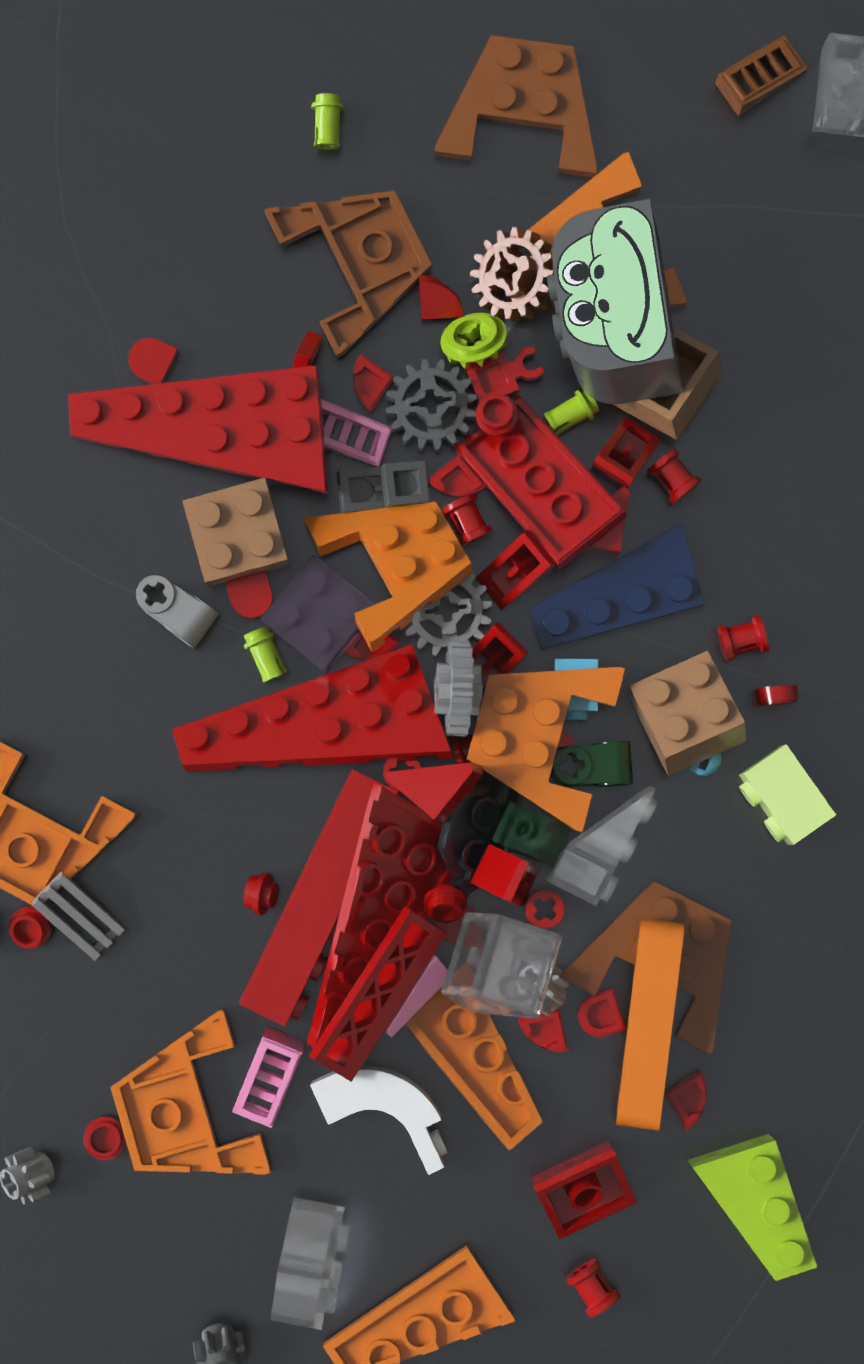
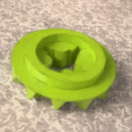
M472 313L450 323L441 336L440 344L442 352L447 356L450 364L460 362L465 369L471 363L477 362L482 367L485 359H498V351L507 348L506 336L508 333L504 322L500 318L494 317L489 313ZM481 335L482 341L475 342L476 338H479ZM475 342L474 346H468V343Z

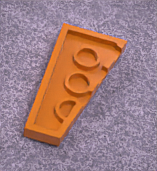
M462 961L449 972L452 976L404 1026L507 1150H512L543 1121L507 1052V1047L501 1035L498 1034L488 1013V1008L470 976L471 973L465 961Z
M466 1245L323 1343V1348L334 1364H400L403 1360L420 1354H428L439 1350V1347L461 1339H469L481 1334L482 1331L515 1322L516 1319Z

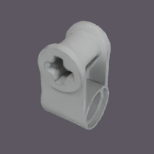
M151 575L144 578L136 589V599L143 611L164 625V628L194 649L219 615L218 612L189 592L186 593L160 575ZM163 587L166 601L163 604L155 602L150 606V598L147 592L150 589L158 591Z

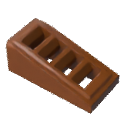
M785 35L721 72L715 84L737 116L740 117L807 72L808 68ZM780 50L793 67L788 71L784 69L774 55ZM767 59L778 74V77L773 79L762 62ZM753 68H755L765 83L761 87L749 72ZM741 76L752 90L749 94H746L737 81Z

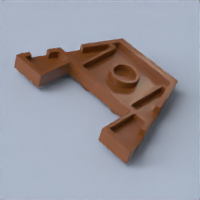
M491 35L435 145V156L472 161L477 120L482 119L562 130L564 134L558 173L591 178L596 176L597 164L574 46Z
M395 190L341 197V200L316 203V201L300 203V206L269 207L264 210L265 216L281 248L321 229L358 302L319 321L336 358L343 356L419 282V275H426L432 269V264Z
M652 881L562 972L560 977L595 996L615 956L635 965L641 918L684 923V938L677 987L692 994L693 998L674 1036L711 1054L714 1049L731 920Z

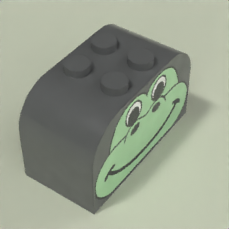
M644 199L589 210L575 215L560 228L555 236L552 246L554 274L547 275L551 301H554L556 314L552 315L556 340L560 341L563 358H570L582 389L590 397L603 403L624 404L683 393L661 243L651 200Z

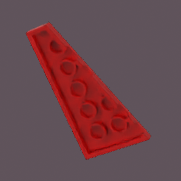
M316 365L68 394L70 433L75 439L120 449L135 450L161 458L167 457L243 476L265 478L276 483L289 486L295 485L328 494L319 369Z
M412 644L172 729L180 760L186 772L237 770L239 766L263 765L264 768H278L283 763H302L303 766L370 763L372 759L380 758L415 761V757L437 756L438 759H453L438 714L434 712L435 706Z
M375 782L372 784L307 1043L313 1048L403 908L407 907L428 921L430 917L428 910L424 906L425 894L439 885H449L452 880V876L437 848L443 822L434 820L419 807Z

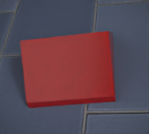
M609 1141L531 1177L536 1194L559 1239L637 1203Z

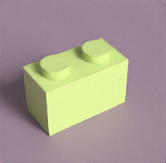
M787 744L779 746L739 774L744 782L739 786L741 792L753 807L759 804L768 816L764 824L777 842L784 839L787 845H794L836 816Z

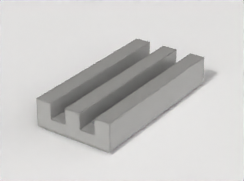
M62 871L31 902L37 911L94 961L101 955L100 952L103 948H108L113 943L112 939L116 935L120 936L125 930L123 925ZM62 885L109 928L103 933L56 890ZM49 898L96 939L94 944L89 942L45 902Z

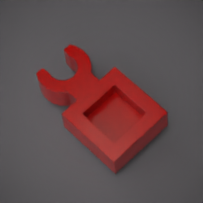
M525 347L521 349L515 359L509 362L504 351L498 353V359L487 358L484 360L482 367L475 362L465 368L466 375L472 382L471 387L477 396L478 404L482 399L492 394H502L509 397L519 393V387L516 382L519 379L528 382L540 379L544 374L543 367L527 370L523 366V361L526 358L535 355V348Z

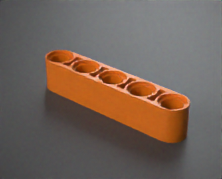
M641 918L616 1117V1125L655 1131L660 1129L684 938V923Z

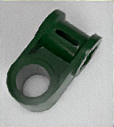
M630 741L600 742L592 745L563 748L555 755L551 777L557 784L563 787H612L634 784ZM568 756H572L573 763H580L581 770L575 772L573 778H569L568 771H561L560 764L567 761Z

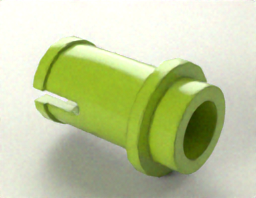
M331 93L317 94L315 102L311 104V109L315 111L314 147L325 150L340 148V112L344 111L341 96Z
M579 390L574 391V397L543 413V417L551 430L559 436L560 433L586 418L590 421L594 419L593 414L600 411L594 398L590 397L585 391L580 393Z
M267 626L244 635L247 643L243 645L245 649H250L263 683L288 673L273 641V638L276 636L275 632L270 633Z

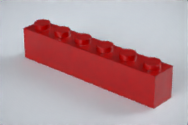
M353 769L238 1003L284 1027L288 1024L290 1018L299 1020L309 1000V997L302 993L309 979L318 981L327 963L328 958L321 954L328 940L333 942L372 784L375 782L394 794L399 795L398 791Z

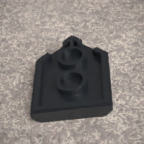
M484 770L481 778L445 823L443 822L437 846L457 888L464 892L466 896H469L478 888V886L470 882L488 844L511 854L524 797Z

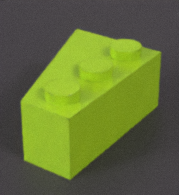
M766 1134L687 1160L775 1281L817 1268L776 1140Z

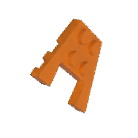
M629 152L619 156L528 230L539 234L540 239L546 240L553 245L555 236L560 228L575 215L603 208L604 204L641 191L642 184ZM674 267L665 270L670 308L686 306L687 300ZM548 295L554 313H556L554 301H551L550 295Z
M436 501L314 516L304 519L306 531L320 557L362 541L392 595L390 599L354 613L356 624L371 652L385 644L384 638L395 629L399 628L402 630L413 621L412 616L427 603L433 605L472 573L471 561Z
M608 667L489 675L467 760L481 765L482 770L529 799L575 831L583 832L592 794L549 783L553 762L571 696L615 707L625 668Z
M0 741V888L32 905L31 902L61 871L72 880L135 820L137 813L105 796H101L82 833L79 834L5 794L26 754ZM61 885L56 891L59 892L63 886Z
M225 1009L218 1010L110 1087L134 1171H200L224 1174L254 1173L257 1175L271 1173L272 1169L261 1133L223 1145H217L193 1063L194 1059L235 1047Z

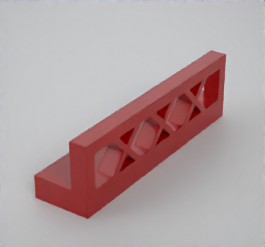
M404 907L309 1056L352 1082L445 938L446 933L407 907Z

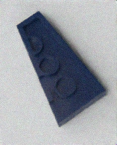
M682 523L531 607L530 614L540 649H548L705 605Z

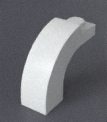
M362 1065L352 1082L335 1072L325 1074L311 1082L310 1086L328 1125L362 1110L386 1112L397 1118L405 1126L428 1175L444 1168L442 1156L447 1154L448 1150L439 1130L430 1132L428 1127L441 1121L442 1115L431 1097L413 1080L384 1067Z

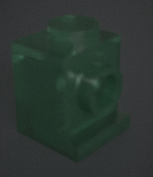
M509 801L492 841L520 856L554 868L571 829L552 817Z

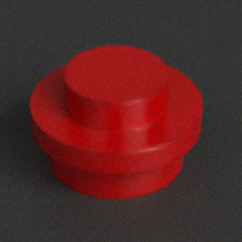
M492 394L480 401L476 408L475 416L479 428L484 433L490 436H503L511 432L516 426L518 410L514 401L502 394Z
M262 872L259 876L251 875L247 880L244 890L245 908L252 909L254 914L263 916L268 908L272 909L275 906L278 897L277 883H273L272 875Z
M439 885L425 894L424 906L428 910L429 917L434 921L451 923L462 917L463 911L467 907V896L455 886Z
M25 906L18 909L9 921L10 937L15 944L22 948H38L50 938L52 924L33 906Z
M98 1117L85 1129L83 1137L85 1148L96 1159L111 1160L117 1157L126 1146L121 1122L114 1117Z

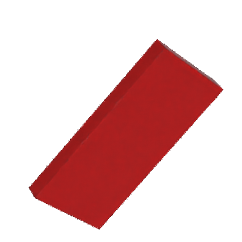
M519 394L513 399L518 410V421L511 432L503 436H490L478 427L454 446L457 454L463 457L481 481L525 530H529L561 570L627 515L623 507Z

